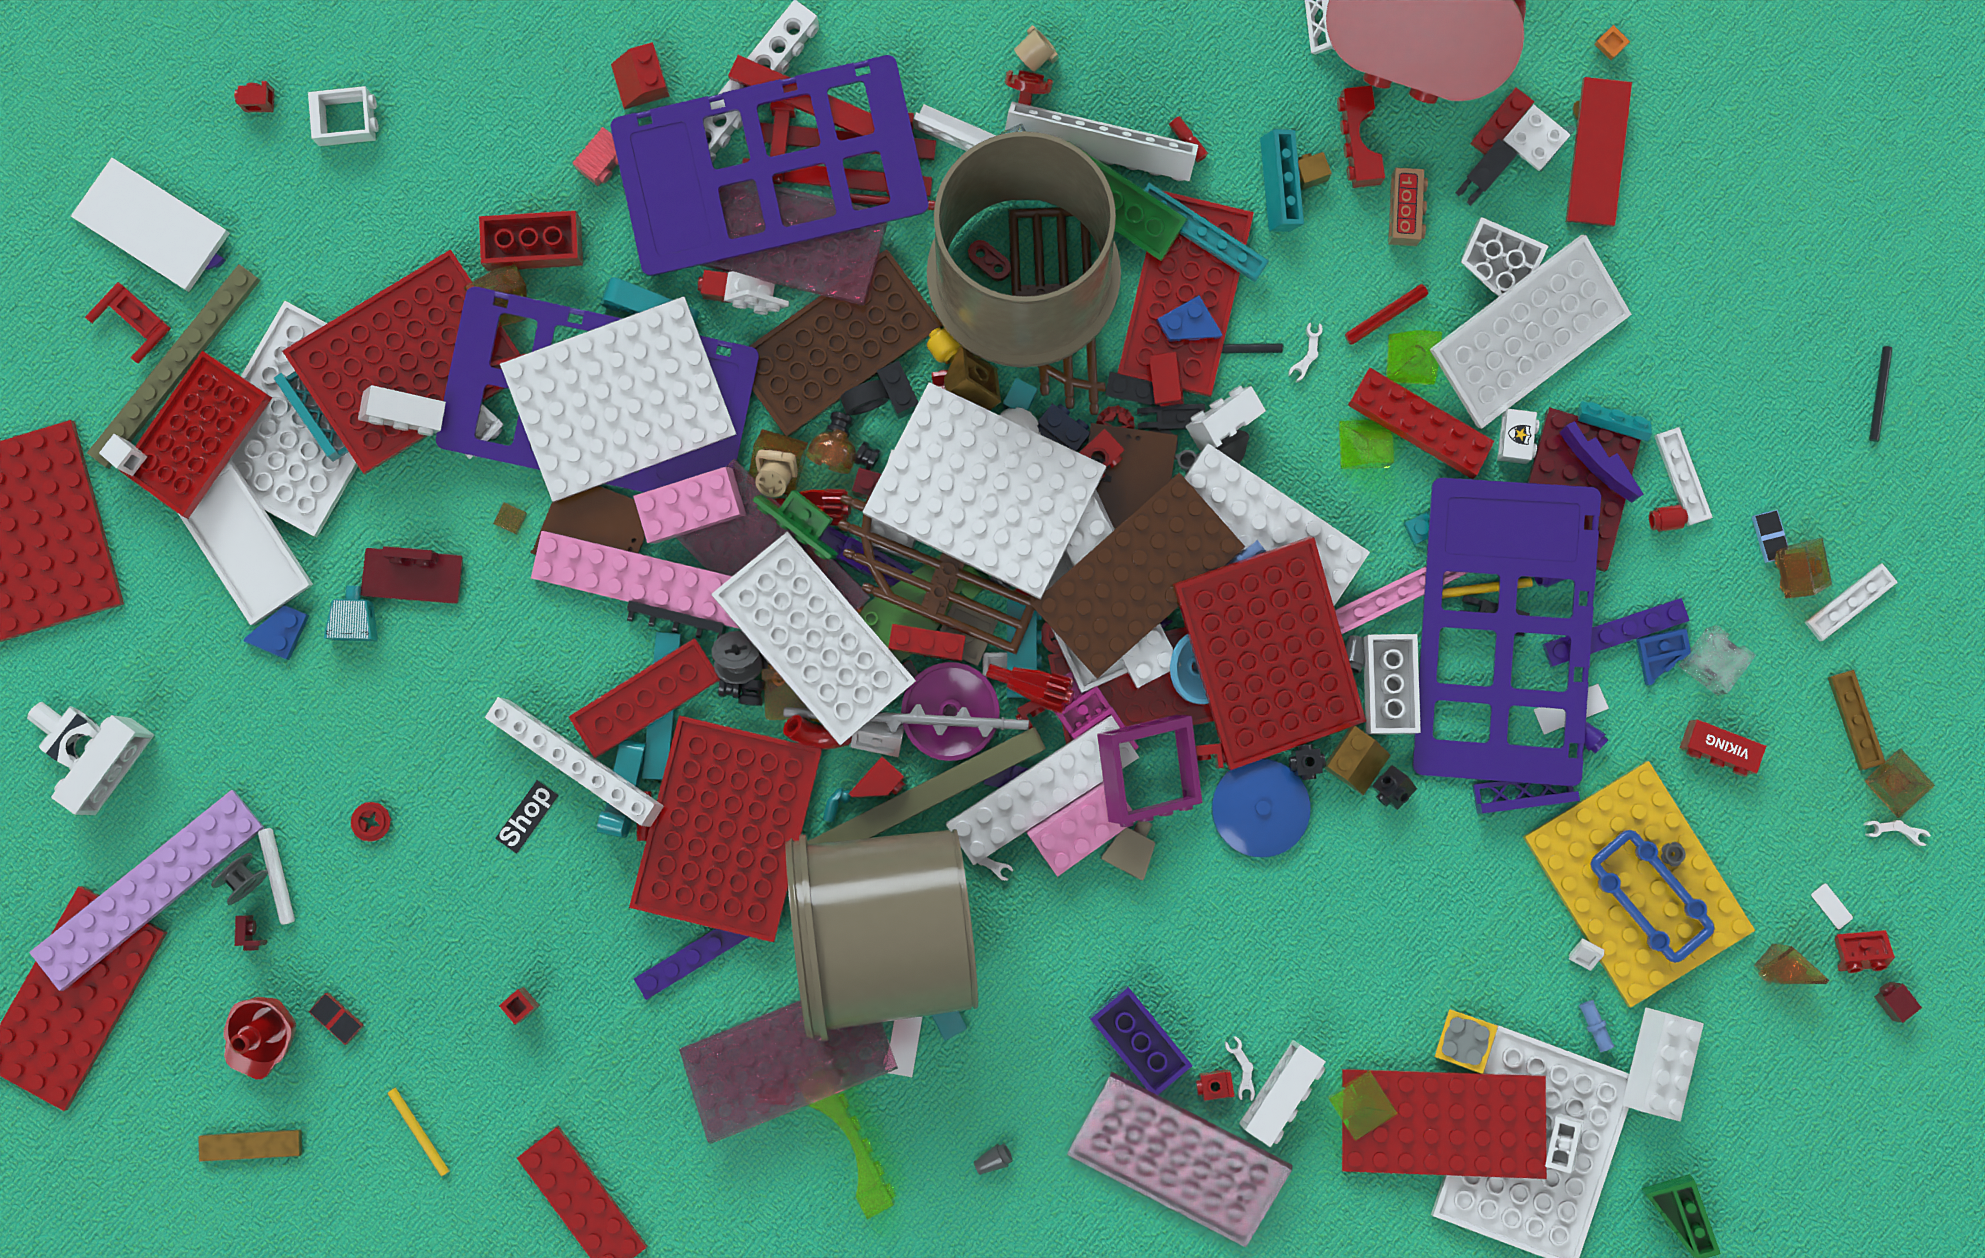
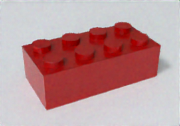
M576 211L479 216L480 258L482 266L487 271L583 266L581 218Z

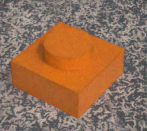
M1613 25L1594 45L1612 60L1630 41Z

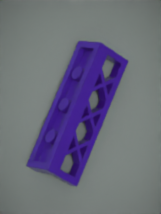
M1508 781L1472 785L1477 814L1580 801L1579 791H1574L1573 786H1566L1567 792L1557 793L1551 788V785L1540 784L1544 787L1543 791L1539 796H1533L1526 791L1531 783H1526L1523 788L1519 785L1522 782ZM1508 785H1513L1520 790L1515 799L1510 800L1502 794ZM1502 786L1499 791L1494 787ZM1489 788L1496 795L1491 802L1482 803L1480 789ZM1547 791H1550L1552 793L1550 795H1545ZM1523 794L1528 796L1527 798H1521ZM1499 796L1504 799L1503 801H1496Z

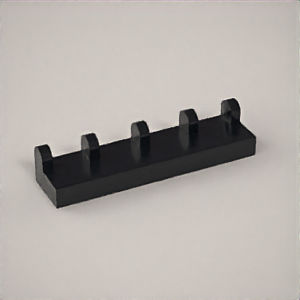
M630 600L627 606L629 611L627 621L633 622L635 613L650 617L648 624L650 627H654L657 618L673 622L672 632L674 633L678 632L680 624L697 628L696 638L699 639L702 637L703 630L718 633V639L725 634L727 628L724 623Z

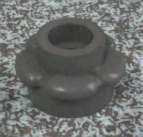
M1677 842L1666 843L1661 849V858L1665 864L1678 866L1685 859V850Z

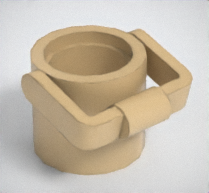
M1034 26L1027 30L1028 36L1014 48L1019 58L1034 72L1045 61L1049 60L1053 64L1059 58L1053 45Z
M758 451L756 455L758 470L755 480L756 487L765 496L779 497L785 492L792 477H797L796 456L792 453L781 451Z

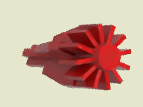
M812 489L799 492L833 519L830 524L831 526H838L840 520L847 521L851 514L852 506H847L840 501L843 494L848 495L846 489ZM768 498L779 508L786 500V498Z
M993 664L989 665L986 672L987 677L1007 683L1009 689L1033 702L1042 704V707L1060 714L1065 711L1066 704H1071L1074 696V691L1071 690L1074 680L1057 673L1051 675L1039 670L1014 667L1011 671Z

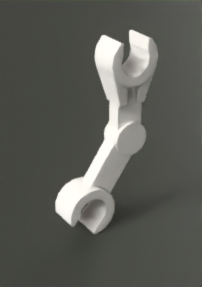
M1311 323L1306 327V335L1309 337L1307 355L1303 360L1291 367L1288 372V376L1294 370L1300 372L1301 375L1296 382H1300L1303 379L1308 366L1318 357V337L1323 330L1321 324L1318 325V333L1316 334L1310 331Z
M1901 820L1887 823L1867 821L1863 824L1875 827L1873 833L1865 834L1868 837H1877L1881 832L1898 831L1917 846H1926L1925 843L1918 840L1920 833L1925 837H1930L1928 831L1909 827Z
M988 857L978 862V864L991 869L1004 881L1008 880V878L1001 875V869L1008 868L1010 871H1013L1010 865L995 862Z
M1233 1036L1238 1043L1237 1047L1230 1049L1225 1041V1048L1229 1052L1234 1053L1242 1068V1080L1237 1092L1238 1097L1242 1100L1243 1090L1249 1089L1250 1100L1252 1101L1255 1097L1251 1080L1253 1065L1248 1061L1241 1049V1040Z

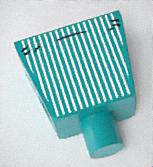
M346 586L345 599L332 600L324 633L325 639L331 641H378L373 602L368 600H361V586Z

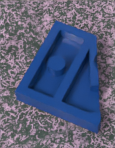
M1200 296L1193 298L1157 319L1169 342L1181 341L1182 339L1199 340L1200 338L1219 339L1222 337L1221 331Z
M284 605L246 636L244 642L290 660L309 615Z
M1685 628L1636 639L1645 685H1652L1656 678L1664 672H1668L1675 666L1677 661L1683 660L1691 653L1687 629Z

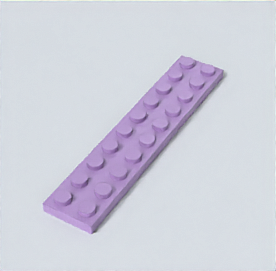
M234 790L229 791L29 953L58 990L64 991L265 827Z

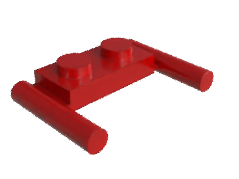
M119 282L85 316L93 324L110 306L147 340L130 357L137 364L171 329L160 317Z

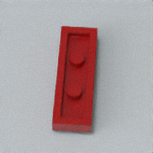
M1515 87L1470 144L1486 155L1498 139L1503 141L1535 101Z

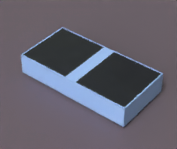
M1778 510L1752 516L1764 562L1767 563L1790 557L1791 553Z

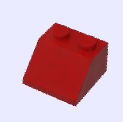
M653 42L630 48L611 63L624 110L670 97Z
M881 757L849 792V795L853 798L890 796L892 793L897 795L906 785L903 782L906 777L886 759Z

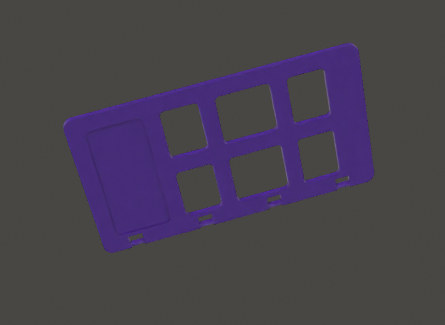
M883 55L857 63L853 62L797 75L792 78L779 79L723 92L718 95L705 96L653 108L640 113L627 114L616 117L611 122V132L642 271L648 276L669 273L922 215L929 207L896 59L891 55ZM869 66L871 73L860 76L856 75L855 69ZM862 82L866 88L875 130L869 135L840 141L835 130L828 91L833 88ZM797 83L798 90L784 93L783 86ZM809 95L820 136V145L769 157L758 116V107L784 99ZM724 100L725 107L711 109V102ZM739 111L750 160L747 163L715 169L704 127V119ZM651 116L652 124L639 126L638 119ZM879 152L889 190L890 202L871 208L854 210L843 161L846 158ZM824 164L828 172L836 214L831 217L785 227L781 219L773 177L777 174ZM753 180L756 182L766 229L762 233L730 239L719 189L724 186Z
M471 287L465 295L443 400L446 403L441 431L436 434V444L444 450L540 470L520 415H518L515 435L511 445L507 446L476 438V429L485 387L487 385H494L509 389L502 369L493 368L490 364L500 316L506 313L537 321L538 325L532 352L552 345L555 328L559 325L591 331L622 318L486 288ZM495 297L509 300L507 308L495 306ZM569 315L583 316L582 325L568 322ZM700 336L737 435L604 484L647 492L723 467L733 468L735 473L759 360L757 350L746 345ZM718 346L732 349L730 357L716 354Z
M1438 478L1432 483L1419 662L1421 733L1414 735L1413 769L1417 774L1576 786L1581 782L1601 494L1598 489L1582 486ZM1585 515L1593 516L1592 530H1584ZM1450 571L1498 575L1499 594L1497 611L1495 613L1444 610L1441 606L1444 573ZM1526 576L1572 580L1574 582L1572 616L1570 618L1518 615L1516 613L1518 578ZM1580 591L1588 592L1587 606H1579ZM1441 628L1491 630L1495 632L1493 682L1491 686L1444 684L1437 681L1439 634ZM1517 632L1564 635L1570 638L1567 689L1564 692L1515 689L1511 686L1514 635ZM1575 667H1583L1582 682H1574ZM1436 701L1489 704L1491 712L1488 741L1481 743L1435 739L1433 737V723ZM1526 706L1563 709L1565 711L1563 746L1561 748L1510 745L1507 742L1510 707ZM1569 743H1578L1577 758L1569 757Z

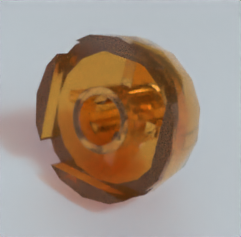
M834 429L833 432L825 431L816 435L809 444L806 456L819 466L822 463L830 466L828 470L848 474L854 466L856 450L853 442L847 438V433Z

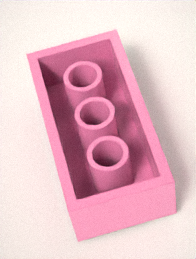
M729 467L713 470L633 496L647 543L656 544L746 515L733 468Z
M1101 782L1027 830L1026 833L1058 877L1127 827H1120V824L1108 822L1104 784ZM1127 803V810L1129 812L1132 811V809Z

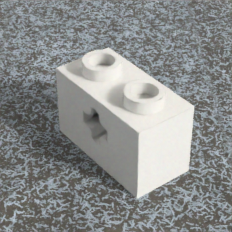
M1560 1113L1556 1116L1545 1167L1572 1173L1584 1120Z

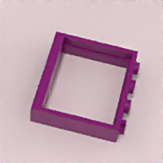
M1176 714L1097 734L1108 822L1120 824V827H1129L1134 825V821H1152L1156 815L1170 816L1174 814L1173 811L1192 810L1193 805L1202 803L1192 716ZM1175 730L1183 797L1128 812L1119 744Z

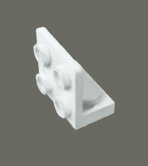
M1533 105L1503 139V142L1535 169L1540 171L1568 139L1570 134Z
M734 271L728 272L724 301L733 303V307L740 309L748 307L754 309V313L767 315L771 311L779 312L780 309L789 307V301L773 297L775 283Z

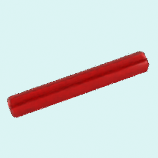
M1423 284L1418 285L1345 334L1347 342L1353 345L1428 295L1426 287Z

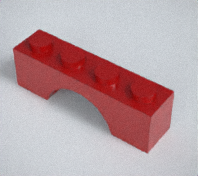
M1372 85L1344 88L1340 97L1337 98L1338 112H1342L1343 120L1340 122L1341 134L1345 135L1346 138L1343 150L1345 158L1349 160V166H1347L1348 181H1352V188L1381 185L1385 179L1382 154L1368 149L1362 142L1359 132L1360 124L1365 119L1371 117L1375 110Z

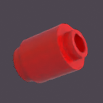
M1681 505L1658 507L1654 511L1649 512L1650 527L1658 532L1683 529L1688 522L1687 511Z

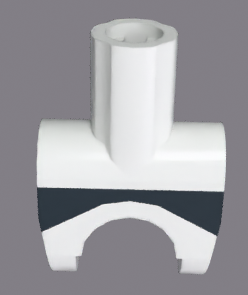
M39 702L29 711L27 717L29 721L48 734L39 745V748L52 759L69 768L79 758L75 752L77 740L84 735L95 738L100 731V727L91 718L72 706L67 709L63 716H60L45 703Z

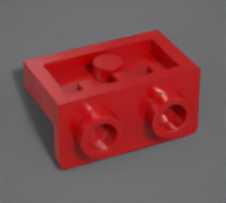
M1886 930L1837 934L1834 938L1841 959L1837 966L1839 971H1848V973H1857L1863 969L1881 971L1888 968L1895 958Z

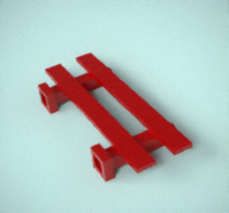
M781 101L771 103L772 116H775L774 124L760 123L764 142L771 144L770 157L786 154L788 145L809 148L820 145L818 128L790 126V119L796 118V108ZM908 112L911 128L914 130V113ZM836 130L837 138L840 141L860 137L848 131ZM914 138L918 159L934 160L936 140ZM879 152L868 153V154H878V155H880ZM743 158V163L749 162L750 159ZM816 165L777 174L773 177L775 185L787 182L831 187L826 166ZM844 168L849 189L887 192V195H889L884 172ZM923 176L927 197H930L932 177Z

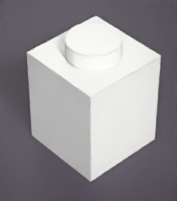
M113 434L99 452L113 466L131 476L134 475L147 458L132 443L116 434Z

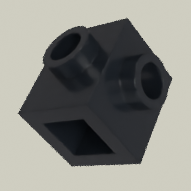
M1313 744L1298 746V751L1291 752V757H1289L1290 771H1294L1295 776H1301L1302 780L1317 779L1316 774L1323 773L1322 768L1326 767L1325 755L1320 753V748L1313 749ZM1307 757H1310L1312 760L1311 767L1305 764Z
M1393 765L1372 785L1378 793L1376 798L1384 806L1387 807L1390 804L1396 810L1406 803L1409 797L1417 790L1411 779Z

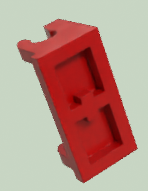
M1171 352L1149 356L1155 404L1160 406L1184 404L1177 353Z

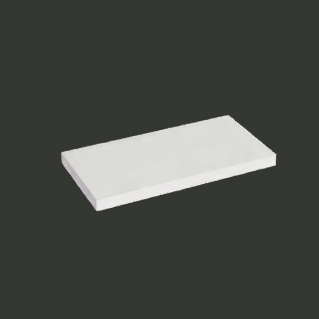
M114 158L110 159L71 215V217L188 292L230 234L218 224Z
M228 463L223 468L189 519L178 514L250 625L257 624L313 585L234 463Z

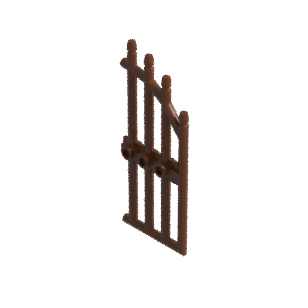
M1060 207L1008 209L1012 296L1044 295L1058 291L1071 284L1069 283L1066 233V217L1073 216L1071 213ZM1042 217H1056L1059 284H1045ZM1018 218H1032L1035 285H1021ZM1080 221L1084 275L1092 266L1091 236L1089 230ZM1096 338L1086 345L1088 380L1073 378L1072 355L1063 359V372L1049 364L1037 366L1039 368L1040 392L1042 396L1049 395L1050 386L1048 383L1050 376L1064 384L1065 406L1067 409L1074 408L1073 396L1075 387L1088 390L1090 414L1098 415V391L1105 392L1106 389L1105 382H1098Z
M843 494L840 501L863 512L870 496L868 495L866 502ZM864 514L862 527L840 520L838 524L840 529L861 537L864 551L863 555L845 548L842 555L847 559H853L855 562L867 566L878 587H874L872 584L864 583L862 586L864 592L873 594L875 597L1017 655L1035 611L1031 604L1037 599L1032 595L1030 597L963 570L964 562L943 552L939 560L871 531L872 518ZM872 542L935 568L936 570L931 582L875 560ZM882 573L927 591L922 604L920 605L894 594ZM958 579L1025 605L1026 607L1021 619L953 592ZM949 601L1016 628L1012 641L1009 642L944 615Z

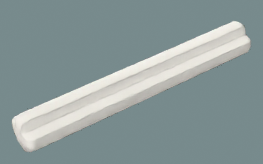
M271 828L260 830L258 835L281 925L294 922L295 918L274 833Z

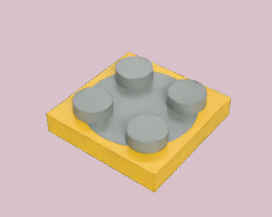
M1449 1009L1434 1057L1484 1074L1499 1026Z

